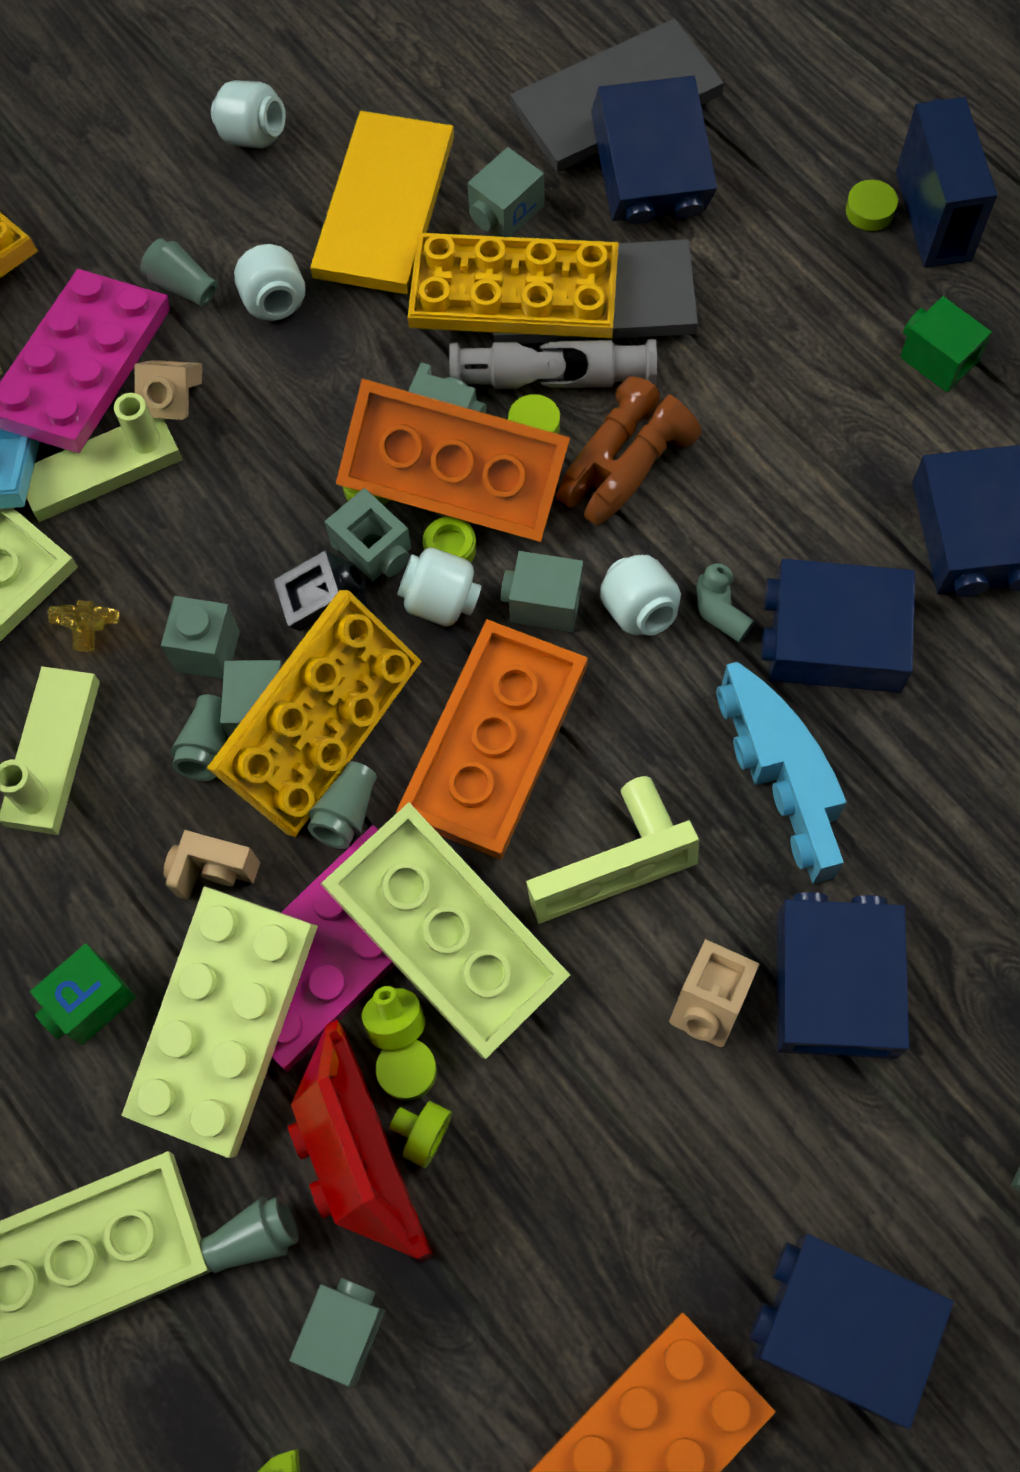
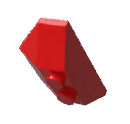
M339 1020L328 1023L291 1104L297 1122L288 1125L291 1140L300 1160L310 1157L318 1180L309 1183L316 1207L322 1219L332 1215L334 1223L344 1229L417 1260H427L433 1257L432 1251L346 1031Z

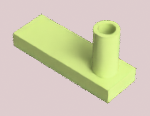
M137 393L121 395L114 403V412L121 426L89 439L79 454L64 450L34 463L26 498L39 522L183 460L164 419L152 418L141 395Z
M41 667L15 760H7L0 764V791L5 795L0 810V823L4 827L59 835L100 684L95 674Z
M642 776L635 778L621 788V795L641 836L640 839L526 881L530 905L538 924L698 864L699 839L690 820L673 825L650 777Z

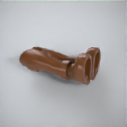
M627 377L617 388L616 400L619 407L613 408L605 417V422L571 463L561 480L555 497L568 508H573L581 501L591 486L596 488L597 491L593 494L585 509L584 517L597 527L612 517L632 497L645 479L655 460L667 449L666 443L669 442L675 446L687 448L693 446L702 434L698 420L682 402L672 395H667L661 401L656 386L643 378ZM649 421L647 425H644L639 433L635 436L633 443L620 456V458H618L617 460H613V458L618 453L623 444L627 440H629L630 437L636 431V425L639 422L644 423Z

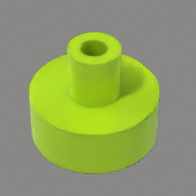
M391 986L381 987L376 990L362 1011V1022L370 1041L376 1047L384 1050H396L410 1045L421 1035L425 1027V1017L419 1000L414 993L406 989L393 988Z
M432 1101L425 1105L419 1116L400 1107L389 1129L408 1138L403 1151V1158L426 1168L446 1133L452 1117V1111Z

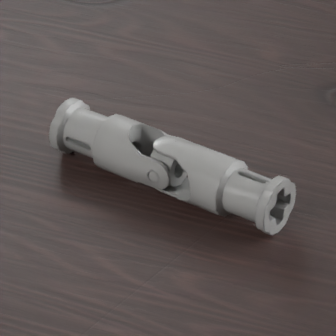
M648 339L645 345L617 346L613 344L612 340L548 342L540 346V348H548L543 349V352H537L532 348L524 347L518 342H494L491 348H460L458 343H450V377L461 380L467 385L492 384L495 390L519 389L523 385L532 383L537 379H543V381L548 382H540V384L549 388L612 387L614 382H622L627 377L634 376L646 379L656 386V339ZM558 348H575L586 355L588 366L586 373L581 378L574 381H563L566 362L563 358V349ZM466 364H488L487 369H466L464 366Z

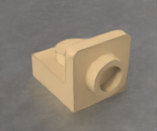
M159 360L136 363L135 393L144 398L152 418L178 420L187 418L189 415V387L202 384V363Z
M184 830L179 846L173 845L168 852L163 873L164 877L167 878L166 886L177 897L189 900L200 869H202L201 876L218 884L234 886L236 879L254 883L261 862L250 847Z
M705 939L680 992L669 1020L670 1024L685 1031L695 1039L723 1047L760 963Z

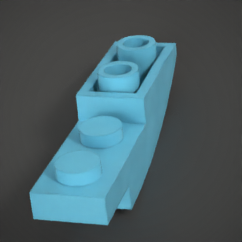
M740 663L727 664L722 685L717 687L716 693L723 717L725 719H733L738 734L733 739L737 761L742 770L750 769L755 785L777 780L772 785L773 796L780 815H789L795 835L791 836L790 842L797 866L800 869L807 868L812 884L834 879L844 862L830 822L838 820L847 803L835 773L816 740L788 704L762 679Z

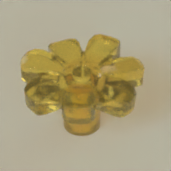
M76 601V607L67 604L48 608V622L50 624H61L72 630L73 650L92 651L95 647V631L104 630L105 624H118L119 610L102 606L94 607L93 601Z

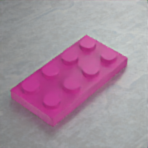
M77 269L0 381V429L79 454L169 313L168 295Z
M374 825L361 835L281 912L318 926L272 1056L286 1072L320 1040L326 1024L335 1020L340 1021L395 966L320 885L378 831Z

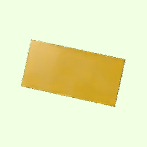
M366 111L359 112L310 266L312 278L409 294L412 284L417 233H427L454 140L453 125Z
M417 233L407 317L409 328L612 338L619 242Z
M339 590L207 766V769L286 835L296 837L310 818L309 811L340 776L346 764L351 761L422 661L350 591Z

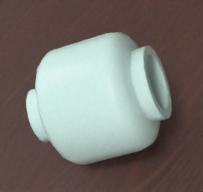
M239 80L227 82L217 92L211 106V118L219 136L225 143L236 147L265 148L270 146L281 134L285 125L286 114L283 102L270 85L262 82Z
M273 244L257 245L246 251L238 260L234 270L235 284L242 302L250 314L266 321L282 320L292 315L302 305L305 297V281L292 254L283 247Z
M430 547L425 549L420 557L413 554L410 556L397 595L405 598L404 607L409 614L448 627L458 620L461 613L471 616L480 594L481 585L472 582L474 569L471 562Z
M634 555L622 558L611 565L601 584L600 599L623 631L631 635H655L668 628L677 616L681 592L677 583L658 560L649 555Z

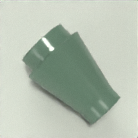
M159 238L149 246L142 258L140 270L147 276L149 284L191 300L200 307L206 306L217 291L218 282L208 276L176 241L167 242L163 238Z
M208 694L198 697L193 712L170 750L171 756L174 758L172 763L173 769L186 778L209 781L216 777L207 769V766L226 742L227 735L220 724L221 697Z
M354 761L346 764L340 776L309 811L311 821L308 825V830L312 836L320 842L338 849L348 848L352 840H357L361 836L372 787L377 779L376 773L371 768Z
M261 1196L217 1231L202 1238V1255L209 1269L215 1274L227 1268L285 1256L288 1252V1247L296 1244L299 1240L297 1224L290 1207L281 1196H276L270 1200Z

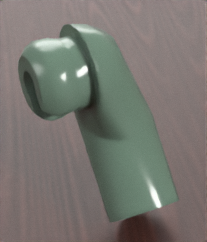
M711 564L707 566L704 574L699 576L696 584L699 613L704 620L741 643L750 632L755 621L732 606L729 586L733 582L731 570L723 564Z

